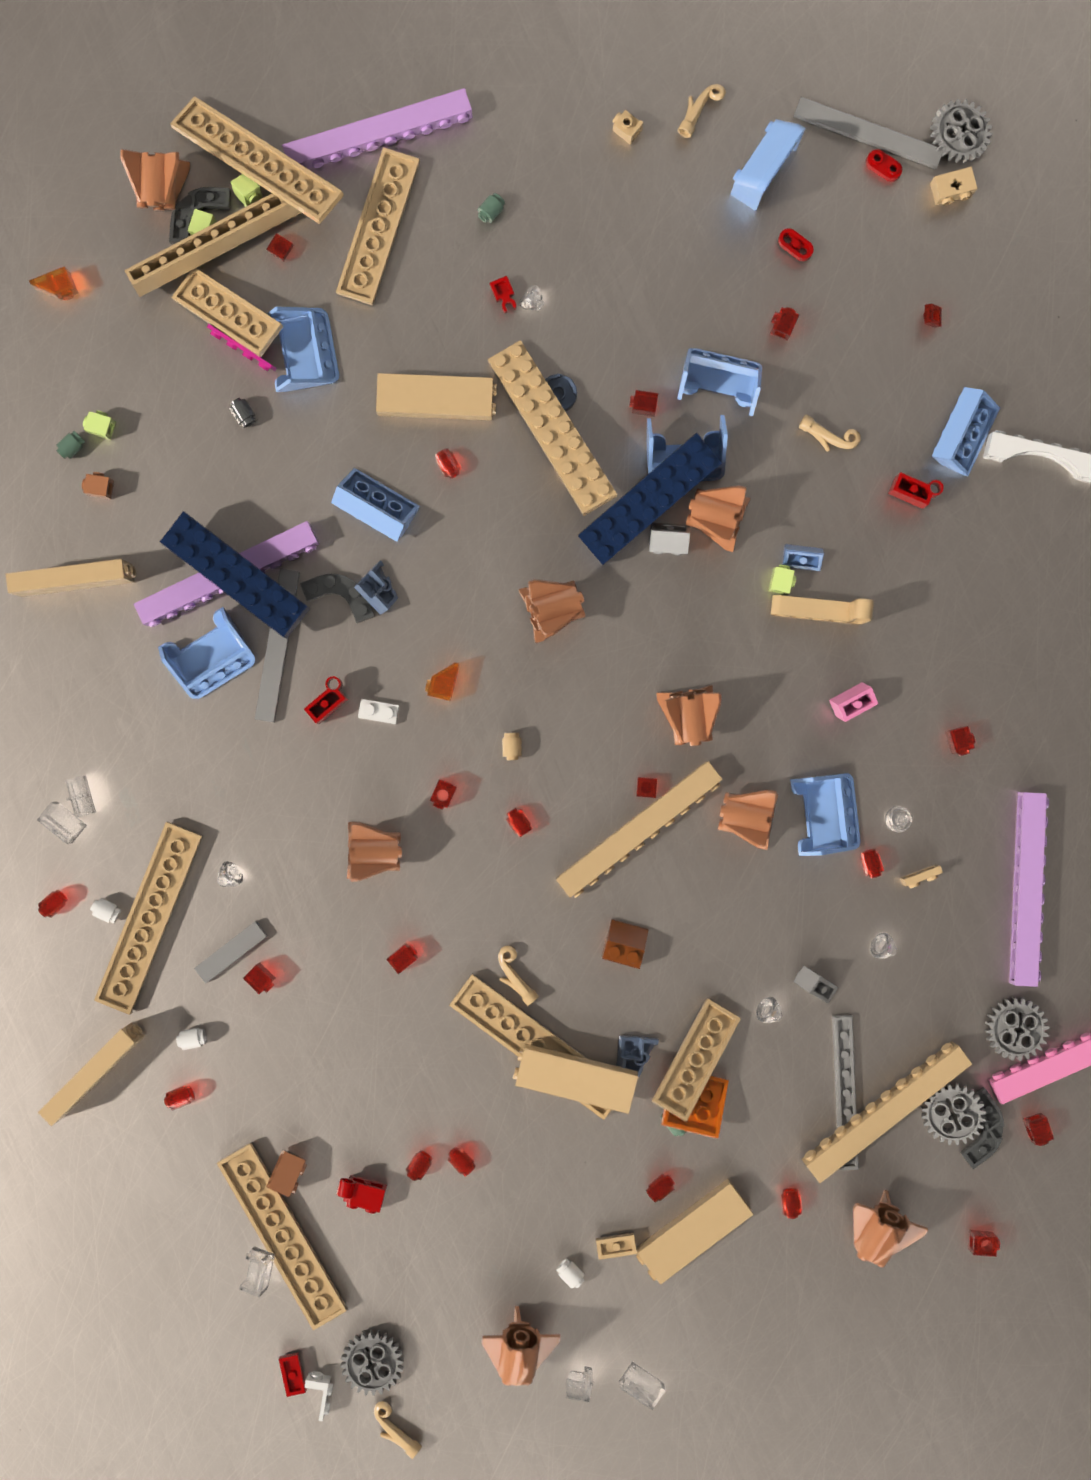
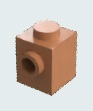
M93 472V475L86 474L85 479L82 481L83 493L92 497L111 499L114 480L105 477V474Z

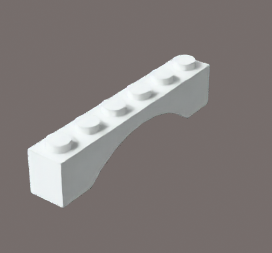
M1000 430L992 432L987 437L983 454L985 459L1003 462L1019 455L1043 456L1061 464L1076 480L1091 483V452L1084 453L1078 448H1062V445L1057 443L1045 444L1040 439L1027 440L1022 435L1010 436Z

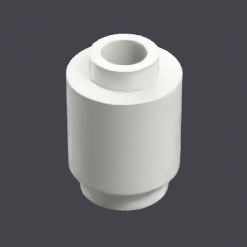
M100 898L99 901L95 900L90 909L93 911V916L108 923H115L121 913L118 905L103 898Z
M200 1028L180 1031L179 1036L176 1037L177 1045L182 1050L202 1047L203 1044L207 1043L206 1032Z
M567 1258L556 1269L559 1273L558 1275L571 1289L573 1287L578 1288L585 1280L583 1278L585 1274Z

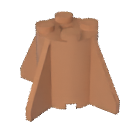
M121 149V160L135 192L137 208L148 209L149 206L153 207L154 211L175 210V202L190 171V162L179 160V152L148 155V152L140 153Z
M743 486L711 490L697 488L695 497L691 499L689 504V510L692 511L687 517L686 525L698 528L722 548L733 552L740 529V521L743 520L744 512L750 502V498L745 497L747 488Z
M532 580L528 582L529 587L519 589V593L526 603L527 612H530L532 617L530 621L533 625L535 643L542 642L546 638L553 636L571 621L585 617V612L581 603H584V598L581 591L577 592L574 581L560 583Z
M712 685L700 689H691L689 692L656 693L657 701L673 730L675 745H684L690 742V746L701 745V741L713 740L712 730L722 699L721 693H713Z
M771 790L742 795L726 792L724 796V804L726 806H721L720 816L723 819H720L718 830L734 833L755 847L767 850L778 794H776V791Z
M348 822L349 854L347 879L361 881L385 871H400V859H398L402 857V846L398 845L401 842L400 832H383L362 823Z
M884 1190L879 1205L876 1204L874 1208L857 1202L853 1207L854 1246L858 1251L857 1256L862 1261H869L877 1264L879 1267H885L894 1254L924 1237L928 1228L910 1222L905 1214L902 1216L898 1213L900 1209L891 1204L889 1192Z
M515 1306L514 1322L510 1323L508 1328H504L502 1335L482 1336V1345L498 1371L502 1383L506 1386L530 1385L533 1382L536 1370L560 1343V1334H540L537 1328L533 1329L530 1327V1323L522 1322L519 1306Z

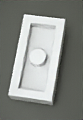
M361 699L358 718L396 724L399 705Z

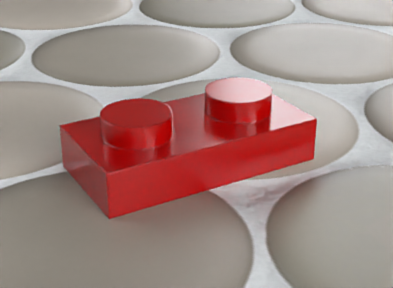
M299 1352L280 1356L279 1364L286 1396L290 1397L306 1393L307 1389L304 1388L305 1379Z

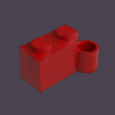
M900 472L895 476L888 494L924 509L929 505L931 498H935L943 492L944 486L939 480H933L927 484ZM931 485H935L938 488L937 493L931 491Z
M329 677L325 682L327 689L304 708L316 724L322 723L348 700L340 691L343 683L338 677ZM337 679L339 685L336 689L332 690L329 685L330 681Z
M350 1176L349 1179H340L337 1196L344 1198L343 1201L347 1202L346 1206L348 1208L357 1209L358 1207L365 1209L367 1213H380L387 1185Z

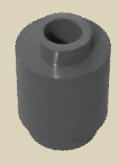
M237 398L230 403L231 407L229 410L243 428L249 427L256 422L255 413L246 399L241 400Z

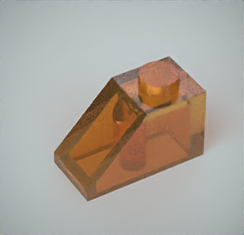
M65 266L29 280L36 290L59 300H70L74 295L78 294L72 275Z
M453 663L433 675L431 681L427 680L425 691L428 692L427 696L451 702L460 664Z

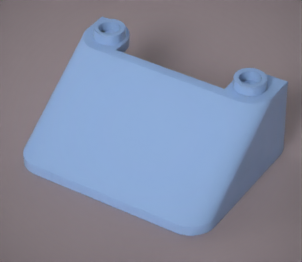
M275 307L267 313V315L283 326L279 336L287 375H281L275 380L276 392H288L332 384L339 379L329 317L324 309Z
M224 607L217 610L213 615V620L217 627L180 650L173 642H166L158 647L163 664L185 692L193 699L202 698L255 663L253 652Z
M849 773L790 779L792 792L797 795L803 794L808 838L798 842L799 856H819L857 849L860 845V831L853 777Z

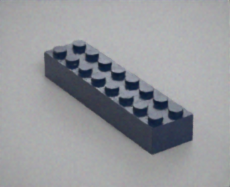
M695 433L580 532L578 537L600 563L604 565L722 462L699 434Z
M184 511L160 540L161 544L286 639L311 609Z

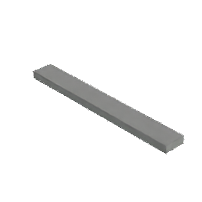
M804 97L800 98L794 117L933 169H937L943 150L936 151L937 146Z
M280 569L278 584L295 597L300 572ZM271 627L255 719L275 723L289 637L287 639L282 637Z
M832 1015L837 1128L847 1124L852 1116L857 1114L852 1015ZM859 1154L840 1167L839 1170H859Z

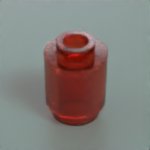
M446 448L435 455L437 458L436 462L444 477L451 479L460 474L461 466L452 451Z
M514 808L507 813L508 818L505 820L519 837L532 830L531 823L522 809L517 810V808Z
M875 849L861 852L860 860L865 876H870V878L881 876V872L884 869L879 853H876Z
M57 889L38 903V911L43 917L48 916L52 918L66 905L65 903L68 899Z
M181 1086L167 1092L164 1102L167 1108L174 1111L191 1104V1101L195 1100V1095L191 1086Z
M454 1147L448 1153V1162L459 1174L467 1176L476 1167L473 1163L474 1160L462 1147Z
M420 1150L406 1167L407 1176L414 1181L417 1179L422 1180L431 1166L433 1158L428 1153Z
M661 1174L648 1185L649 1188L646 1192L656 1203L658 1200H663L674 1190L673 1185L675 1182L668 1174L666 1176Z
M796 1188L783 1189V1194H781L782 1214L788 1219H796L798 1215L802 1214L801 1195Z

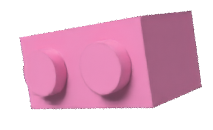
M863 682L829 700L835 716L844 722L878 705L872 687Z

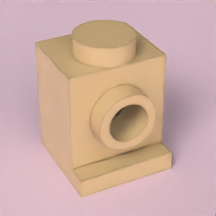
M626 110L622 114L618 112L613 119V131L631 145L642 131L643 121H639Z

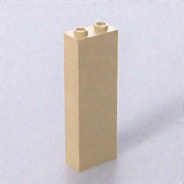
M378 373L376 413L378 416L492 420V415H496V403H493V396H497V384H493V378Z
M123 559L6 573L8 593L19 597L134 583L136 570L131 563Z
M132 1023L122 1028L38 1112L50 1126L64 1118L144 1038L142 1029Z
M525 1044L524 1049H520L517 1059L521 1061L520 1067L515 1068L513 1079H516L515 1086L629 1114L638 1079V1071Z
M726 1179L637 1246L636 1257L641 1265L645 1264L648 1267L650 1277L654 1281L657 1279L661 1285L750 1218L753 1212L730 1180Z

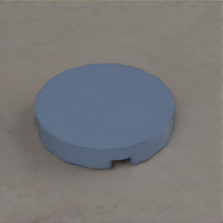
M554 374L547 377L545 380L566 412L576 402L577 389L575 383L571 378L562 374Z

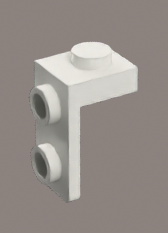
M314 1371L308 1373L304 1388L323 1390L319 1421H323L324 1416L329 1414L330 1403L327 1402L328 1396L332 1395L333 1384L330 1383L331 1376Z

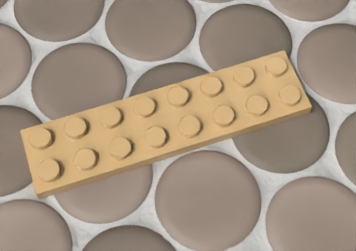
M383 147L337 286L336 293L338 295L373 306L420 164L419 158Z

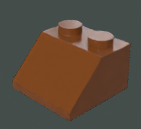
M611 919L602 952V959L640 969L649 929Z

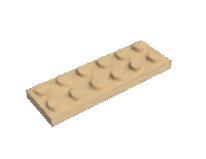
M197 268L189 272L172 296L174 301L260 358L283 328L281 323Z
M706 999L652 1102L680 1119L687 1121L741 1018L710 999Z

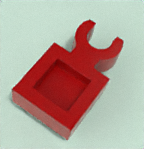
M504 276L490 282L489 285L496 302L502 301L503 312L507 313V304H511L515 310L516 302L510 298L514 296V291L508 277Z

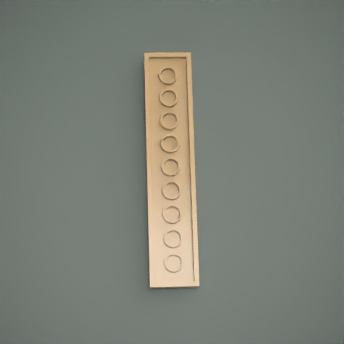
M195 96L170 123L172 129L319 224L344 196L343 191Z
M521 340L489 358L490 366L583 516L616 498V491Z
M170 822L165 823L94 1001L128 1015L132 1014L203 838L202 835Z
M474 974L469 977L449 1004L450 1007L517 1056L520 1049H524L525 1044L586 1058ZM580 1102L603 1120L611 1111V1109Z
M252 1142L218 1161L216 1164L313 1331L346 1312L348 1308L282 1194L266 1187L271 1175Z

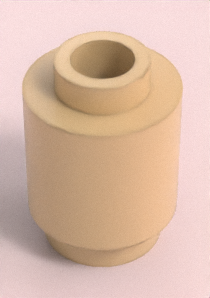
M504 733V738H502L503 757L507 756V760H518V756H522V741L519 738V733Z

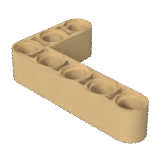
M772 595L771 615L849 624H865L872 621L874 601L856 599L852 602Z

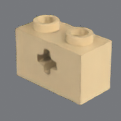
M972 166L934 176L930 182L935 205L942 204L946 206L953 203L954 200H968L978 189Z

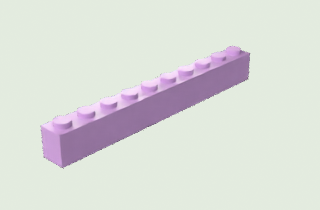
M463 88L282 144L285 155L307 169L312 167L320 168L325 163L339 162L344 157H355L361 152L367 150L374 151L383 145H394L399 140H410L416 135L429 134L438 128L446 129L454 123H465L470 118H473L472 109L466 90Z
M305 521L239 554L264 572L269 568L273 570L282 566V562L286 560L293 561L297 559L300 553L314 551L317 549L316 546L319 545V542L310 523ZM197 573L134 603V607L143 625L155 627L161 624L160 620L174 618L179 615V611L193 609L196 607V603L200 601L203 603L213 599V595L217 593L224 594L225 592L202 574Z
M1018 792L1009 976V983L1015 986L1038 987V982L1041 981L1039 962L1042 961L1040 943L1043 941L1041 924L1044 921L1042 905L1045 901L1042 889L1046 880L1043 874V867L1046 865L1044 847L1047 846V837L1045 836V828L1048 826L1046 809L1049 806L1047 793Z

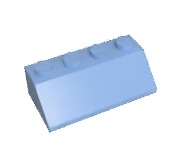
M964 387L932 454V457L941 465L964 476H969L1000 410V407L984 390Z
M356 468L338 484L331 501L338 508L395 541H398L406 532L420 507Z

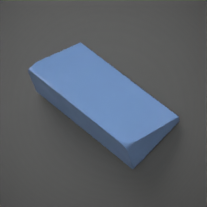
M785 544L783 565L796 569L821 571L824 551L822 548Z

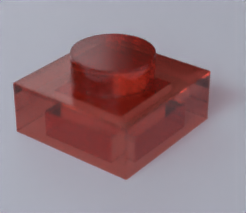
M276 233L266 250L284 262L294 245Z
M932 303L925 305L923 318L926 325L934 328L941 327L942 307Z
M638 777L636 796L656 798L657 779Z

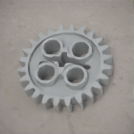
M957 99L955 103L950 101L947 105L944 104L941 110L937 111L936 116L932 119L933 124L930 129L933 132L930 137L936 138L932 144L939 145L936 151L943 150L942 157L948 154L949 161L955 157L956 163L961 159L963 163H966L968 159L972 162L986 151L987 146L991 143L989 138L993 134L988 132L992 125H987L990 118H984L987 112L981 113V106L974 108V102L968 105L967 99H965L961 104L960 100Z
M1012 997V1003L1005 999V1005L998 1002V1010L992 1007L994 1015H987L991 1018V1021L985 1022L990 1026V1028L985 1029V1032L991 1034L986 1039L993 1041L990 1046L996 1048V1053L1000 1054L1002 1052V1057L1007 1058L1009 1055V1059L1014 1061L1015 1057L1017 1060L1022 1061V1056L1029 1060L1030 1053L1037 1056L1035 1050L1042 1051L1040 1044H1047L1043 1037H1049L1044 1030L1050 1027L1044 1025L1048 1019L1042 1017L1044 1012L1038 1011V1005L1032 1006L1033 1002L1029 1000L1025 1003L1023 998H1020L1018 1002L1017 998ZM1012 1013V1020L1006 1022V1016ZM1031 1017V1024L1026 1026L1025 1020ZM1008 1032L1009 1038L1003 1041V1035ZM1025 1036H1027V1037H1028L1027 1043L1024 1044V1045H1022V1043H1021L1022 1038L1025 1037Z
M949 1082L948 1087H943L924 1102L927 1106L921 1107L922 1111L925 1112L921 1114L922 1119H926L923 1121L924 1126H929L927 1128L928 1133L934 1131V1139L940 1136L941 1143L948 1139L949 1145H951L952 1140H955L956 1145H959V1140L967 1144L966 1138L968 1137L974 1140L973 1133L980 1135L977 1128L984 1129V1125L981 1122L986 1121L985 1116H983L986 1114V1110L982 1108L984 1103L979 1101V1094L974 1095V1089L967 1091V1085L960 1088L958 1082L955 1084V1087H952ZM946 1098H949L952 1104V1108L954 1110V1113L957 1115V1120L961 1126V1129L957 1128L955 1119L953 1115L950 1113V1107L946 1102ZM959 1098L964 1100L960 1105L954 1103ZM938 1105L946 1107L943 1111L935 1109ZM965 1116L972 1118L969 1122L961 1120ZM945 1123L953 1124V1126L948 1129L943 1127Z
M370 1330L369 1335L366 1336L365 1332L362 1331L361 1338L355 1335L354 1341L349 1340V1347L345 1346V1354H342L341 1360L343 1362L340 1366L345 1368L342 1375H348L345 1382L352 1381L351 1389L357 1386V1393L364 1389L365 1395L368 1394V1391H371L372 1395L375 1396L376 1390L383 1394L384 1388L389 1391L390 1384L395 1386L396 1379H400L401 1374L399 1372L403 1370V1366L400 1364H403L404 1358L400 1357L402 1350H397L399 1343L392 1344L393 1337L389 1340L386 1339L387 1333L380 1336V1330H378L376 1335H373L372 1330ZM374 1348H381L383 1352L376 1353ZM362 1354L364 1359L360 1360L355 1355ZM386 1366L389 1371L384 1372L380 1367ZM367 1372L371 1377L365 1378L362 1373Z

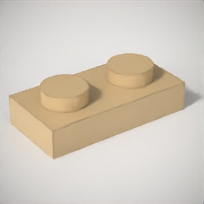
M935 864L901 877L900 880L902 885L913 888L919 886L920 881L926 879L927 881H932L939 878L938 875L943 873L940 865Z
M634 1233L596 1238L599 1260L637 1254Z

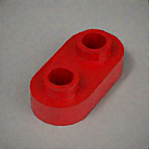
M878 149L869 153L866 165L871 171L889 182L896 181L900 177L902 165L897 160ZM874 157H879L880 161H876ZM890 167H894L896 171L892 172Z
M790 228L784 229L779 235L778 243L781 248L799 261L810 259L814 251L811 242ZM789 238L791 242L786 243L784 239ZM800 250H805L806 254H801Z

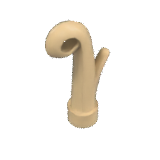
M714 84L707 87L695 103L693 102V97L689 96L686 117L678 128L680 135L686 138L692 136L697 120L708 98L710 97L717 101L725 96L726 90L722 85Z
M807 414L798 426L801 430L813 435L827 452L830 451L828 443L840 448L852 449L861 440L860 433L855 429L846 431L843 439L815 422L814 418ZM850 434L855 437L853 442H849Z
M504 946L499 951L498 960L508 979L501 977L500 981L518 992L523 998L524 1003L529 1006L539 998V995L524 982L509 964L516 959V950L512 946ZM506 952H510V958L505 957Z
M384 1401L378 1402L375 1405L374 1414L379 1424L387 1432H381L380 1436L403 1448L405 1453L413 1459L422 1445L416 1440H412L387 1418L392 1413L389 1403Z

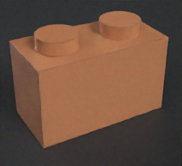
M282 1150L266 1187L290 1197L291 1193L294 1194L297 1190L299 1183L296 1181L299 1175H303L307 1164H304L306 1160Z

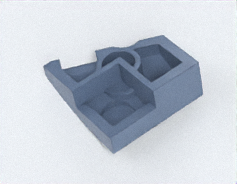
M381 560L354 587L380 615L389 610L398 599L395 590L391 586L390 578L384 575L381 568L384 564Z
M619 1035L616 1066L638 1071L639 1077L643 1071L644 1064L651 1057L649 1055L654 1045H658L659 1039Z

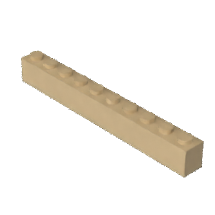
M272 193L124 271L137 294L141 297L302 212Z
M706 761L556 878L557 882L570 898L573 895L575 898L584 892L583 888L586 885L592 886L599 880L598 876L603 872L607 874L615 868L613 864L618 860L620 862L626 860L630 856L628 853L631 850L635 849L637 851L645 844L643 842L648 837L652 839L660 833L658 829L663 825L666 827L671 825L675 821L674 817L679 813L681 815L685 814L691 809L689 807L690 804L694 801L697 804L706 797L704 794L708 790H711V792L716 790L721 785L719 782L723 779L709 761Z
M953 1041L946 1043L939 1052L929 1056L921 1066L915 1067L907 1077L898 1080L893 1088L883 1092L875 1102L869 1103L861 1113L852 1116L847 1124L838 1127L829 1138L823 1139L815 1149L809 1150L801 1160L819 1183L823 1182L966 1070L972 1063L957 1044Z

